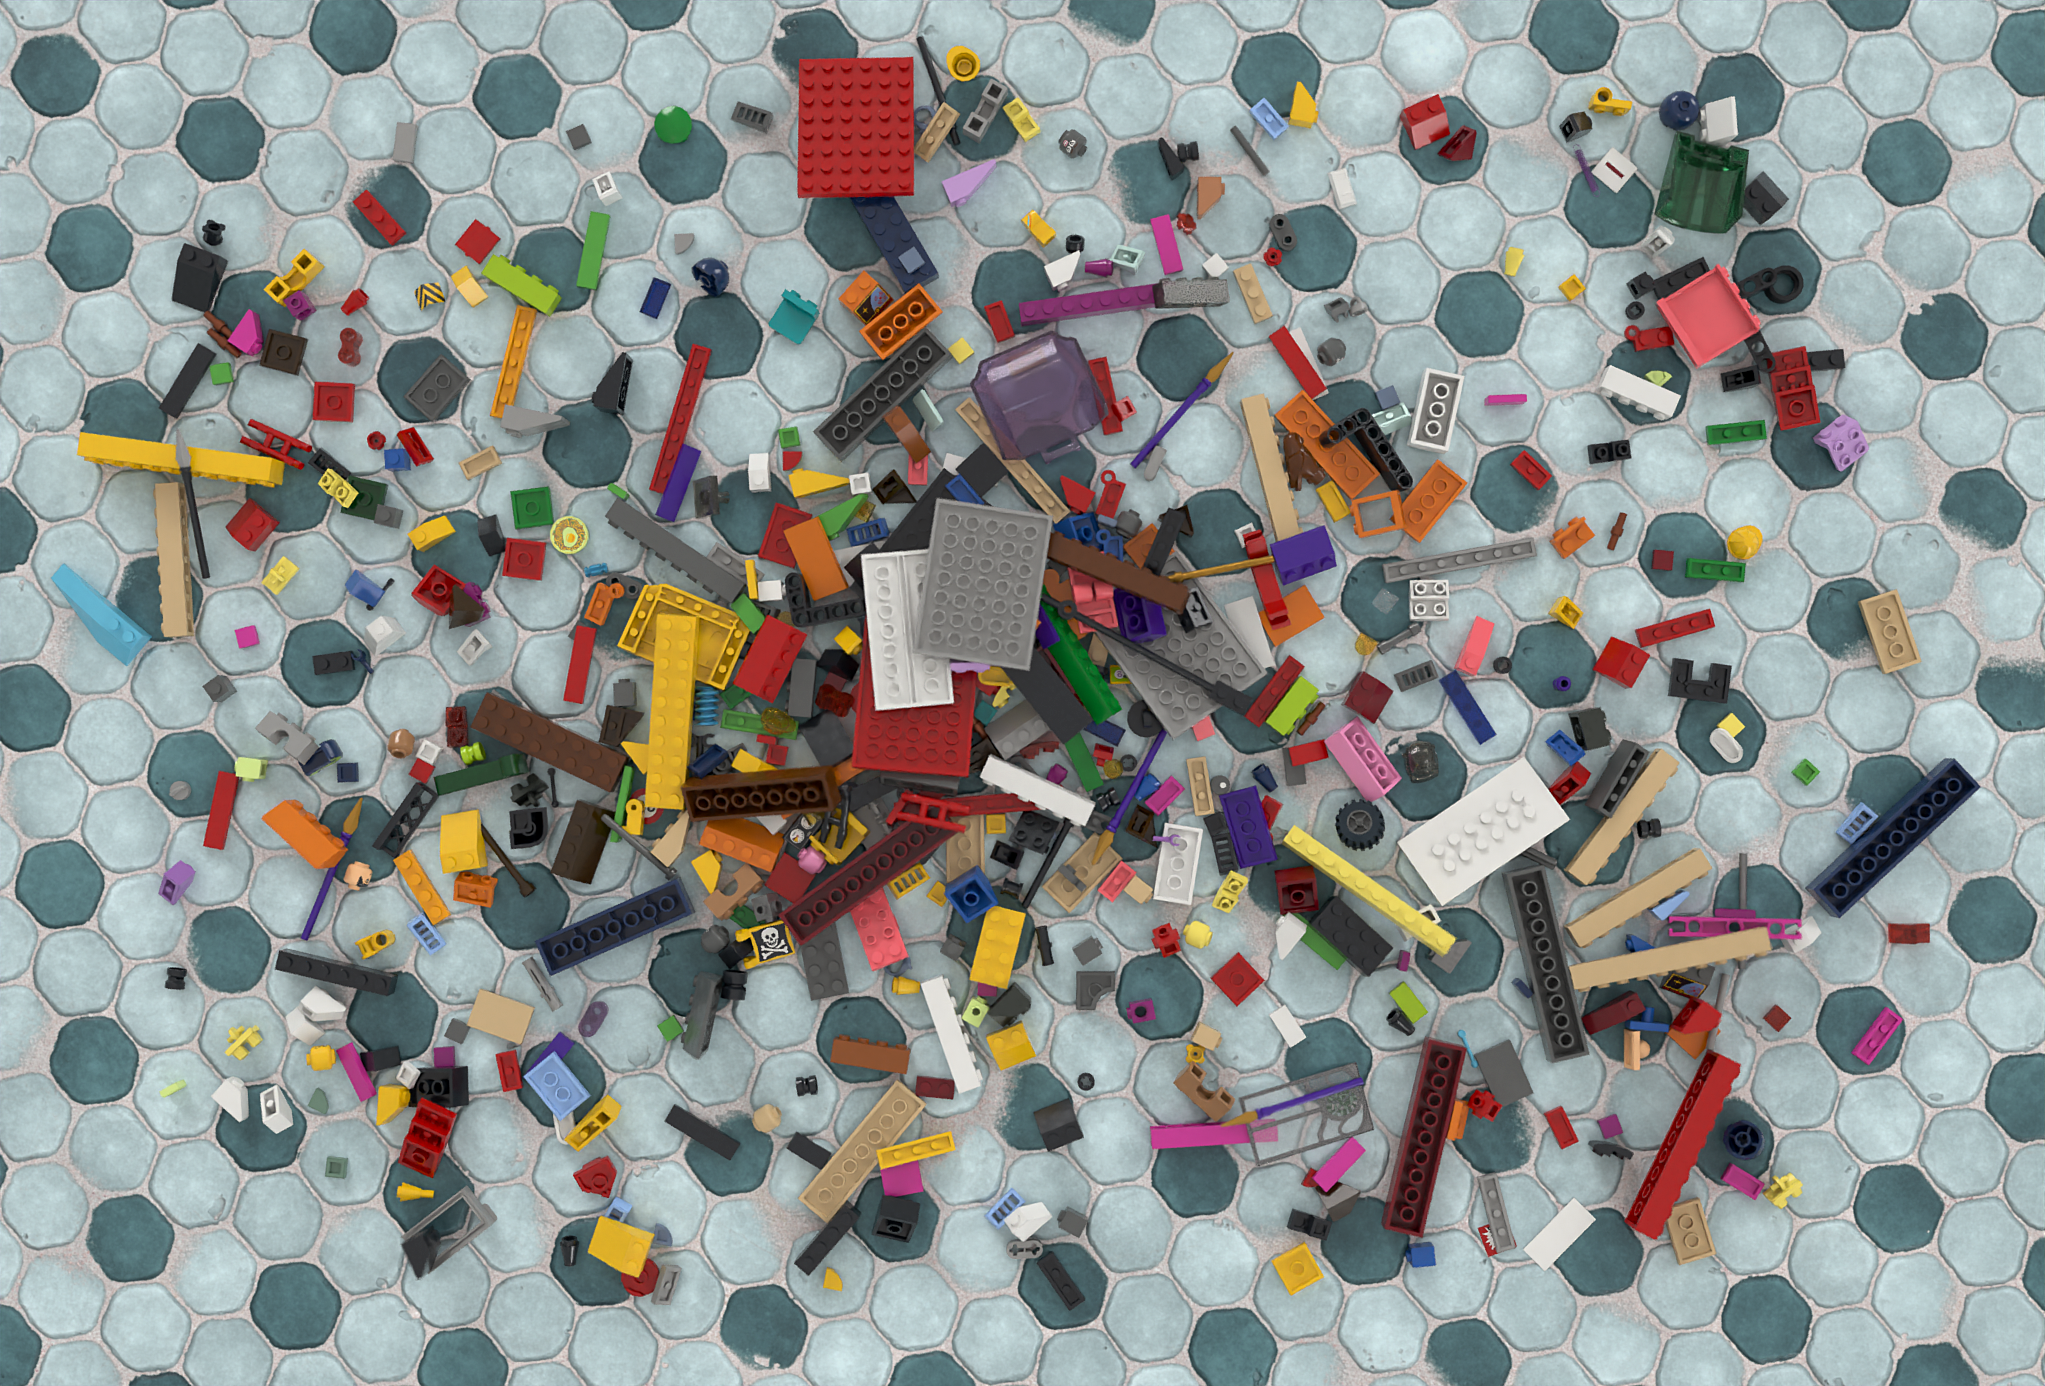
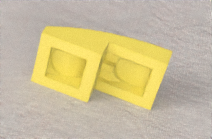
M1019 97L1002 107L1024 142H1027L1041 132Z

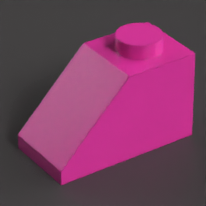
M249 309L228 339V342L252 357L260 352L264 339L259 315Z

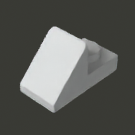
M475 629L457 653L470 666L477 661L483 652L493 646L481 632Z

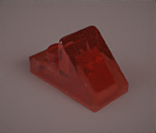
M1888 923V942L1901 944L1930 943V924Z

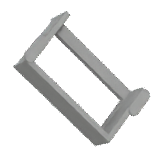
M467 1185L401 1236L406 1241L461 1198L465 1200L481 1222L436 1257L433 1268L428 1274L497 1220V1216L488 1204L482 1205Z

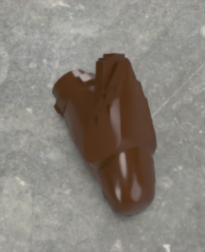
M1290 432L1283 438L1285 464L1290 488H1295V491H1301L1302 478L1306 479L1308 484L1318 485L1325 478L1326 474L1323 467L1317 465L1311 452L1303 444V438L1296 432Z

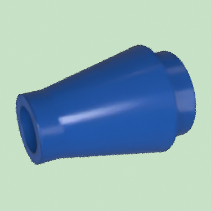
M1151 773L1148 776L1145 775L1134 796L1141 801L1159 789L1160 781Z

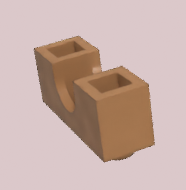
M745 863L732 875L738 883L737 891L733 895L726 896L722 891L716 889L703 901L721 921L729 919L738 906H743L752 893L756 894L763 887L762 884L765 881L748 863Z
M1192 1060L1178 1073L1173 1084L1186 1094L1194 1104H1197L1207 1116L1217 1122L1231 1109L1236 1099L1222 1086L1216 1091L1205 1089L1202 1082L1207 1073Z

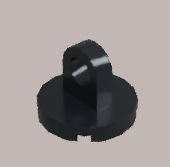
M1144 700L1136 702L1129 709L1127 722L1134 734L1148 738L1155 736L1162 730L1163 726Z

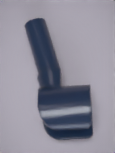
M357 649L360 652L358 658L355 654L351 653V657L361 662L370 674L374 672L365 659L366 653Z

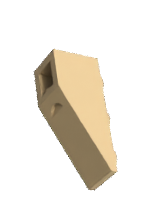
M686 809L678 814L677 818L679 820L675 824L671 823L665 829L666 835L662 839L658 838L652 844L653 849L651 853L667 867H670L684 851L690 827V818Z

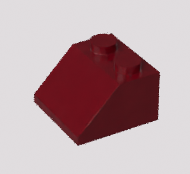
M1362 671L1357 676L1341 705L1375 724L1391 697L1393 690L1380 680Z
M1313 865L1274 870L1280 915H1285L1288 912L1292 914L1319 910Z

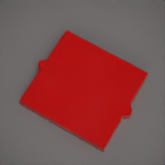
M475 219L455 245L465 252V256H470L478 264H481L501 238L494 234L489 226L486 227Z

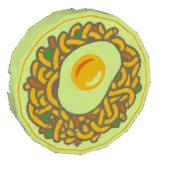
M564 516L552 525L550 540L558 551L565 554H576L587 546L589 530L581 519L573 516Z

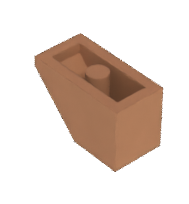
M1198 177L1197 219H1202L1220 201L1221 195L1225 194V183H1221V177Z

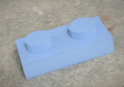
M1265 98L1249 110V113L1273 140L1289 127Z

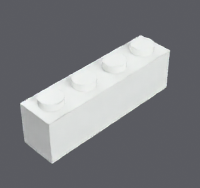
M1611 365L1605 368L1596 388L1601 391L1602 395L1618 398V401L1625 405H1634L1638 411L1644 413L1648 411L1659 420L1672 417L1681 395Z

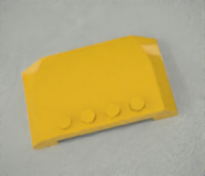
M644 585L617 646L654 663L657 614L700 616L696 681L725 691L739 659L740 652L751 632L736 612L671 585Z

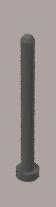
M606 814L601 817L605 824L666 874L665 878L668 881L676 874L677 870L674 867L669 868L664 865L651 851Z

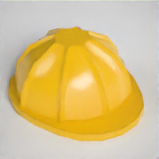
M955 46L947 53L948 70L956 80L969 81L974 79L979 73L980 60L972 50L964 46Z
M1751 525L1732 531L1727 540V548L1730 554L1741 560L1755 556L1762 544V533L1757 527Z

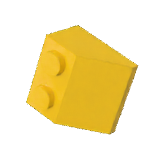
M1022 1020L986 1035L991 1052L1001 1071L1036 1057Z

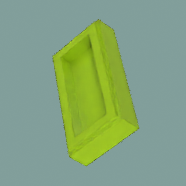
M1404 981L1389 992L1390 996L1412 1024L1428 1013Z

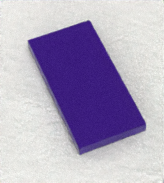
M1256 785L1219 795L1240 869L1277 860L1278 858Z

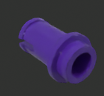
M1561 676L1553 681V687L1560 691H1567L1571 687V681L1568 677Z

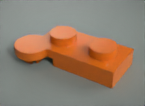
M601 582L597 583L584 618L600 626L604 625L614 598H620L624 595L623 585L614 583L609 587Z

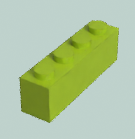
M493 254L481 274L551 317L562 299L558 295L559 290L551 285L548 287L541 284L543 281L535 275H532V277L525 274L527 271L519 265H516V267L510 265V260L503 255L498 257Z

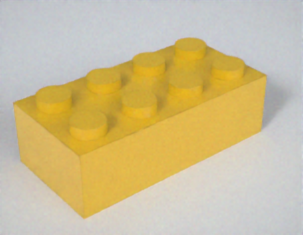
M994 906L986 911L969 980L1007 989L1025 913Z

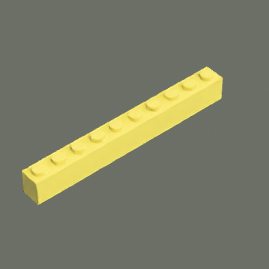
M1294 825L1284 838L1282 845L1313 865L1441 957L1447 953L1456 940L1451 934Z

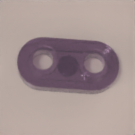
M595 1001L589 1006L578 1025V1031L582 1036L591 1037L597 1033L609 1012L605 1002ZM595 1008H599L601 1013L596 1014ZM586 1024L590 1025V1031L585 1030Z

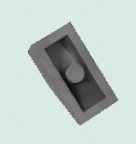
M1467 939L1455 940L1443 957L1430 949L1428 960L1450 974L1472 942Z

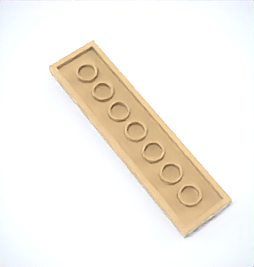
M897 1079L801 1193L798 1199L828 1223L877 1165L876 1150L891 1147L927 1103Z

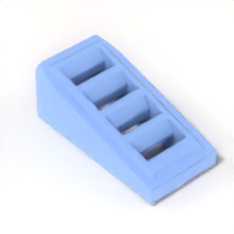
M1860 802L1837 829L1836 833L1852 845L1878 818V815L1863 802ZM1862 811H1864V812H1865L1867 815H1869V816H1868L1867 818H1865V817H1864L1862 814H1860V813H1861ZM1855 818H1860L1863 821V823L1860 824L1858 821L1855 820ZM1851 823L1858 827L1857 831L1850 826ZM1846 828L1853 833L1852 837L1844 831Z
M1680 890L1672 897L1660 901L1657 906L1647 910L1657 920L1664 921L1690 893Z
M424 911L407 923V927L429 955H432L446 945V942ZM420 921H423V922H424V923H423L422 925H420L419 927H416V926H415V925L418 924ZM428 927L427 931L423 934L420 933L421 930ZM431 933L434 935V936H432L431 938H429L428 940H425V939H424L425 937H427V936H428L429 934H431ZM437 939L439 941L432 947L429 946L434 940Z
M1011 1188L984 1217L999 1230L1005 1224L1004 1219L1026 1201ZM1010 1195L1018 1202L1017 1205L1008 1198ZM1004 1201H1006L1012 1208L1010 1211L1003 1204ZM999 1207L1006 1213L1005 1216L997 1210ZM993 1213L1001 1219L999 1222L992 1216Z
M615 1197L604 1217L623 1223L632 1205L619 1197ZM611 1212L621 1217V1219L611 1214Z

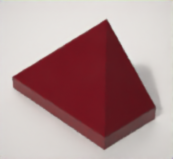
M1462 125L1438 152V155L1451 161L1472 159L1477 135L1476 130Z

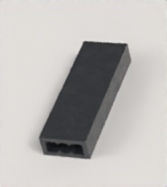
M1034 646L1032 648L1029 671L1000 666L1063 745L1093 721V718Z

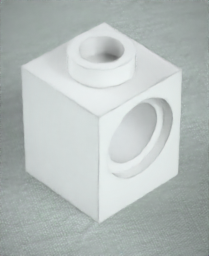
M869 473L849 476L853 497L859 494H873Z
M781 580L757 582L760 602L784 601V596H787L785 584Z

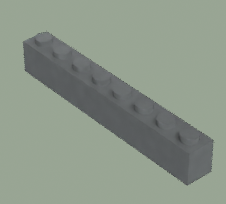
M617 498L605 515L609 519L608 524L616 529L618 527L624 529V535L632 540L634 537L640 540L639 545L649 551L652 548L656 551L655 556L663 561L666 559L671 561V567L679 572L681 570L687 572V578L695 583L697 581L703 583V589L711 594L713 591L719 594L718 599L725 604L729 602L734 603L747 586L623 500Z

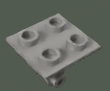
M881 797L852 813L871 831L862 841L866 849L875 845L898 828L897 824L893 828L887 825L886 819L890 812Z

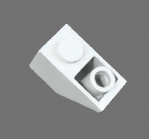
M317 986L300 1001L298 1010L312 1021L339 1020L344 1017L346 1008L341 1001L334 1000L325 989H320Z

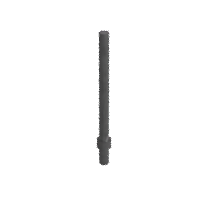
M1739 853V909H1747V853ZM1746 959L1738 961V969H1746Z

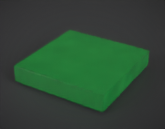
M549 486L510 491L516 530L554 524Z

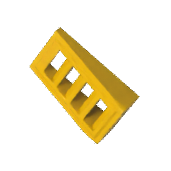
M919 862L889 882L887 886L896 900L930 879V877ZM917 869L923 879L919 880L914 870ZM908 874H911V876L916 882L915 884L912 883V881L908 877ZM902 878L905 879V881H906V883L908 884L909 888H906V887H905V885H904L903 882L901 881ZM897 882L903 892L900 893L894 883Z

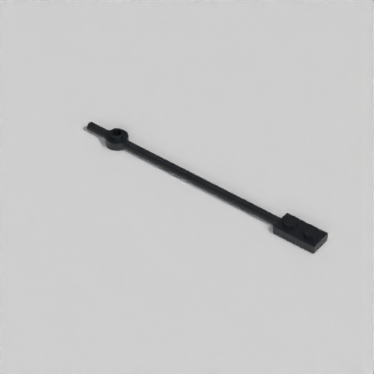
M1044 593L1040 598L1041 601L1056 608L1061 619L1068 621L1074 618L1210 691L1209 699L1241 716L1246 712L1252 700L1246 694L1220 680H1217L1216 684L1213 685L1077 611V606L1073 601L1065 600L1059 602ZM1067 606L1070 607L1071 612L1066 613L1064 611V608Z

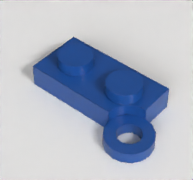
M1106 529L1097 531L1095 538L1098 543L1103 544L1104 554L1106 555L1107 552L1117 556V560L1123 562V537L1111 536L1110 532ZM1101 533L1106 534L1107 538L1105 540L1100 539Z

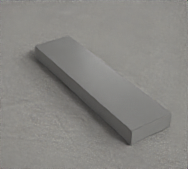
M1493 1172L1477 1176L1496 1252L1515 1249L1516 1246L1497 1173Z

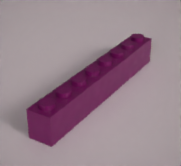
M1170 281L1019 303L1021 326L1172 305V286Z

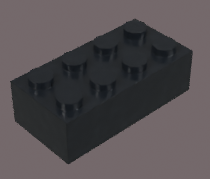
M1331 896L1307 924L1364 977H1369L1394 949L1337 896Z

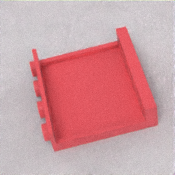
M1719 264L1665 299L1658 300L1655 305L1696 369L1760 330V320L1756 315L1752 316L1748 310L1750 309L1749 303L1746 299H1741L1738 294L1740 292L1739 288L1735 283L1730 282L1728 271L1724 266L1720 267Z

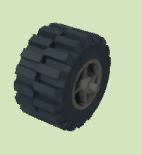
M1359 799V802L1351 800L1352 803H1345L1344 808L1339 809V815H1336L1335 827L1341 842H1344L1348 848L1352 847L1355 851L1357 849L1365 851V848L1370 850L1374 844L1378 845L1380 843L1379 840L1384 836L1385 822L1383 814L1379 811L1377 805H1372L1371 801L1366 803L1364 799Z

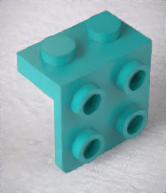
M785 289L781 295L783 301L769 321V327L800 345L820 313L815 303L810 300L805 302L796 291L791 290L789 292Z

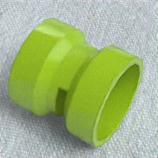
M476 742L470 747L464 746L460 748L465 765L473 764L476 760H486L485 750L481 742Z

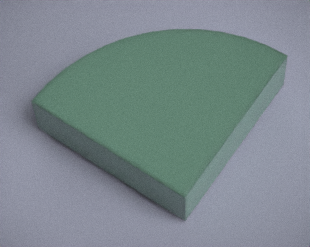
M316 1088L308 1106L326 1114L329 1108L327 1098L323 1090Z

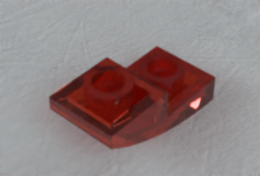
M446 707L447 747L458 748L468 746L466 707Z
M1059 741L1033 744L1020 750V754H1023V758L1035 759V755L1039 756V748H1043V752L1054 753L1055 749H1059Z

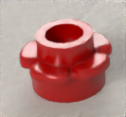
M1269 248L1263 255L1268 266L1279 265L1282 261V253L1279 249Z
M374 431L368 435L367 443L371 449L380 450L384 447L386 437L381 432Z

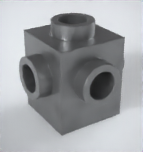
M777 892L751 899L757 922L764 920L765 923L776 921V917L782 912V904L779 901Z

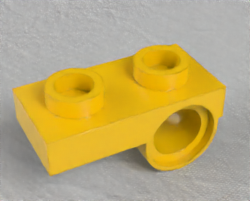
M1601 87L1591 97L1588 109L1594 110L1595 113L1611 112L1615 116H1623L1631 110L1632 101L1612 99L1611 90L1607 87ZM1598 95L1603 96L1605 98V102H1601L1598 99Z

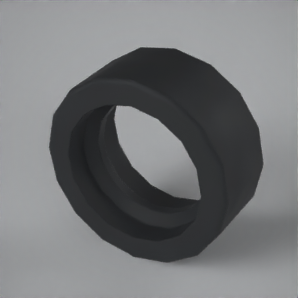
M1782 265L1775 268L1774 270L1777 275L1786 274L1792 279L1794 289L1786 296L1778 294L1773 286L1764 290V293L1770 301L1777 304H1785L1801 294L1804 280L1801 273L1792 266ZM1768 273L1764 281L1771 282L1774 279V275Z

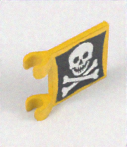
M781 919L749 929L735 931L738 942L750 937L756 956H748L743 959L746 969L795 954L789 929Z

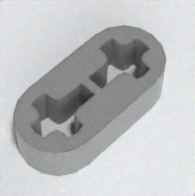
M1034 1238L1026 1239L1024 1242L1020 1239H1014L1008 1242L1006 1252L1012 1259L1037 1258L1043 1252V1245L1040 1240ZM1032 1244H1036V1247H1040V1249L1036 1250V1253H1033L1032 1249L1026 1248H1031ZM1013 1245H1017V1248H1024V1250H1017V1254H1013V1251L1010 1249L1013 1248Z

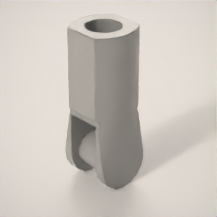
M1155 446L1144 471V477L1147 481L1155 479L1167 452L1166 449Z

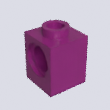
M300 290L283 300L292 316L300 321L317 311L308 295Z
M1152 998L1129 1002V1007L1126 1008L1128 1019H1132L1133 1024L1156 1019ZM1139 1006H1143L1146 1009L1145 1014L1142 1016L1135 1014V1010Z

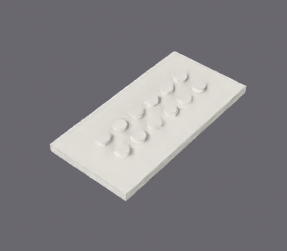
M929 549L861 555L876 710L954 703L950 659L913 653Z
M1523 757L1398 841L1397 845L1442 907L1570 819L1525 757Z

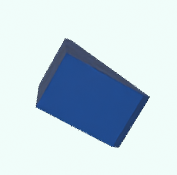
M356 569L345 584L351 595L373 607L377 605L386 592Z

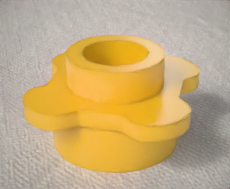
M1188 1044L1186 1046V1061L1190 1063L1193 1060L1195 1063H1203L1205 1060L1203 1057L1205 1047Z

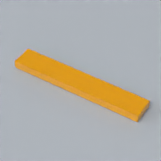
M517 305L490 413L491 417L502 419L505 404L514 406L537 314L536 309Z

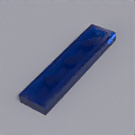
M1456 670L1438 680L1479 745L1497 735Z

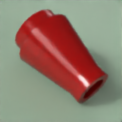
M357 288L351 292L340 308L349 316L351 313L367 305L369 297L362 289Z

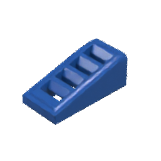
M879 518L846 529L851 547L890 536L885 518ZM877 524H879L881 534H879ZM869 526H872L875 535L873 537L871 535ZM862 528L865 529L866 539H864ZM855 530L858 532L860 541L856 540Z

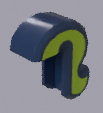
M330 739L320 743V747L305 765L298 761L306 776H312L320 772L321 769L332 765L343 757V752L336 740Z

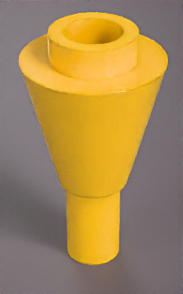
M404 1182L397 1189V1198H400V1202L419 1199L420 1197H434V1190H422V1188Z

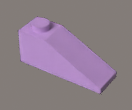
M995 159L942 181L943 189L951 207L955 205L960 207L967 203L966 201L972 197L995 170Z

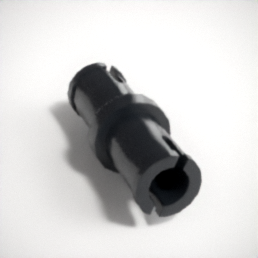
M1047 925L1038 926L1035 930L1038 939L1037 949H1040L1042 966L1054 964L1051 951L1052 942L1049 941Z

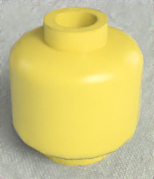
M1193 921L1190 925L1187 924L1185 926L1183 935H1185L1187 944L1202 949L1204 946L1207 947L1209 945L1213 932H1211L1210 926L1199 921Z

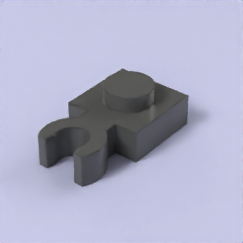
M1062 863L1058 871L1082 892L1087 886L1075 875L1077 871L1069 864L1065 866Z

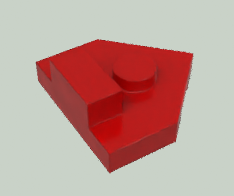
M608 1155L602 1159L598 1157L584 1164L582 1169L573 1173V1177L582 1192H591L606 1198L610 1197L617 1170Z

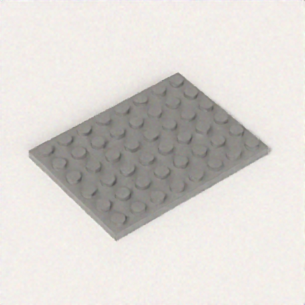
M937 498L913 653L1029 671L1053 516Z
M1175 551L1168 556L1161 575L1169 576L1174 575V572L1182 571L1184 573L1191 570L1179 553ZM1197 578L1183 580V584L1187 585L1188 589L1198 587L1213 622L1186 634L1180 624L1177 613L1161 607L1167 635L1154 641L1139 643V645L1213 685L1216 684L1217 680H1220L1234 689L1243 692L1266 676V670ZM1118 623V627L1112 628L1111 630L1121 634ZM1094 631L1172 740L1222 706L1208 698L1211 693L1210 691L1138 652L1123 646V644L1099 631Z

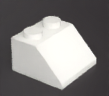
M1735 97L1707 103L1700 109L1698 121L1701 122L1699 138L1702 141L1703 147L1725 146L1738 135Z

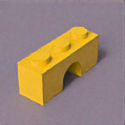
M303 249L291 261L293 267L288 274L283 277L276 276L263 289L283 307H286L284 299L299 290L302 291L325 267L306 249Z

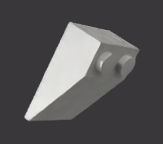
M505 404L500 427L506 430L505 433L510 434V436L522 438V435L531 436L569 426L570 421L559 415Z

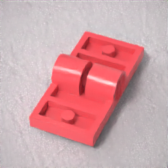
M1067 567L1073 602L1077 606V611L1109 629L1117 628L1118 621L1113 601V586ZM1077 620L1080 634L1097 631Z
M882 887L850 911L872 971L909 957L897 920L892 913Z

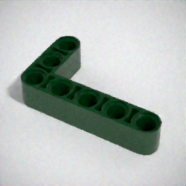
M525 754L507 755L498 758L499 760L435 776L433 778L437 794L441 796L529 773Z

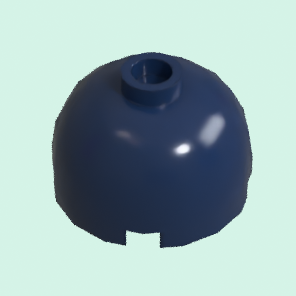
M1683 90L1675 91L1668 95L1661 103L1659 108L1660 120L1664 126L1672 128L1674 131L1685 130L1698 118L1700 111L1699 102L1690 92Z
M711 257L703 258L691 268L696 282L700 280L704 284L701 288L713 297L720 295L729 284L728 266L723 261Z
M1740 1120L1730 1124L1724 1132V1145L1729 1154L1737 1159L1752 1160L1761 1155L1764 1150V1135L1759 1127L1750 1121Z

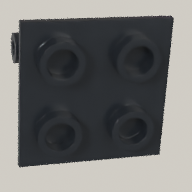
M1023 811L1008 841L1042 855L1044 853L1047 854L1049 851L1048 845L1060 822L1033 811Z

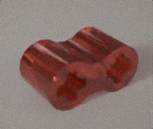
M345 328L340 333L342 347L338 352V358L347 366L355 367L361 361L359 347L362 344L363 337L356 330Z
M823 684L818 690L815 704L821 709L831 710L838 717H846L853 704V697L847 692L836 690L830 684Z

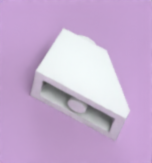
M1079 250L1044 266V272L1053 291L1057 289L1062 291L1069 287L1068 284L1072 281L1080 259Z
M769 453L749 454V489L752 493L771 491Z
M1290 912L1285 917L1281 915L1275 924L1277 925L1275 933L1279 958L1281 960L1288 955L1307 929V925Z
M1809 916L1802 920V927H1798L1795 924L1785 930V934L1794 935L1796 931H1800L1802 939L1780 940L1786 951L1796 953L1811 945L1821 934V931L1813 916Z
M232 1076L226 1079L211 1097L237 1121L241 1122L249 1117L248 1089L244 1086V1082L237 1077Z
M275 1085L260 1093L263 1123L276 1134L292 1126V1110L279 1086Z
M1039 1202L1018 1207L1004 1221L1011 1232L1024 1242L1053 1216L1044 1203Z

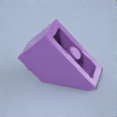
M180 860L164 873L158 894L172 905L176 904L193 882L196 871L189 864H185Z

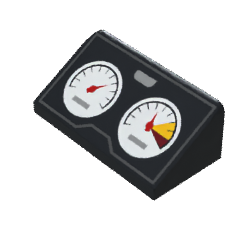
M814 812L800 813L782 838L800 851L809 842V837L813 836L820 828L823 819Z

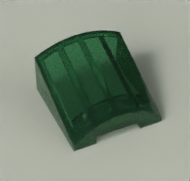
M1676 131L1654 215L1671 225L1703 233H1727L1743 215L1749 150L1733 145L1728 149L1695 141V135Z

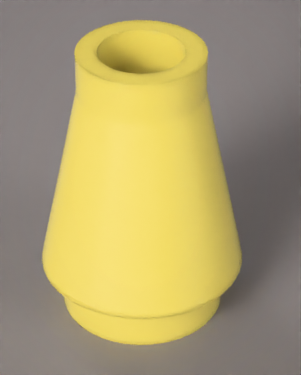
M1508 248L1505 258V275L1516 276V272L1525 256L1523 255V249Z

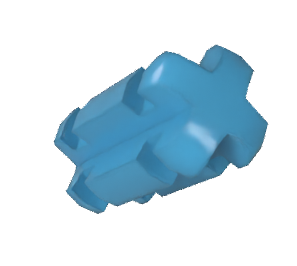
M606 563L584 568L586 577L601 575L603 572L608 573Z

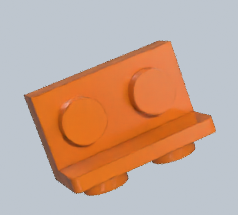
M1576 516L1567 523L1569 526L1566 529L1560 528L1552 534L1554 538L1549 542L1563 559L1567 558L1595 536L1585 523L1586 518L1584 516L1579 519Z
M461 871L454 882L453 900L491 908L494 899V888L498 883V879L488 875L482 876L468 871Z
M1455 1098L1446 1139L1455 1141V1138L1462 1139L1469 1111L1467 1106L1469 1101Z

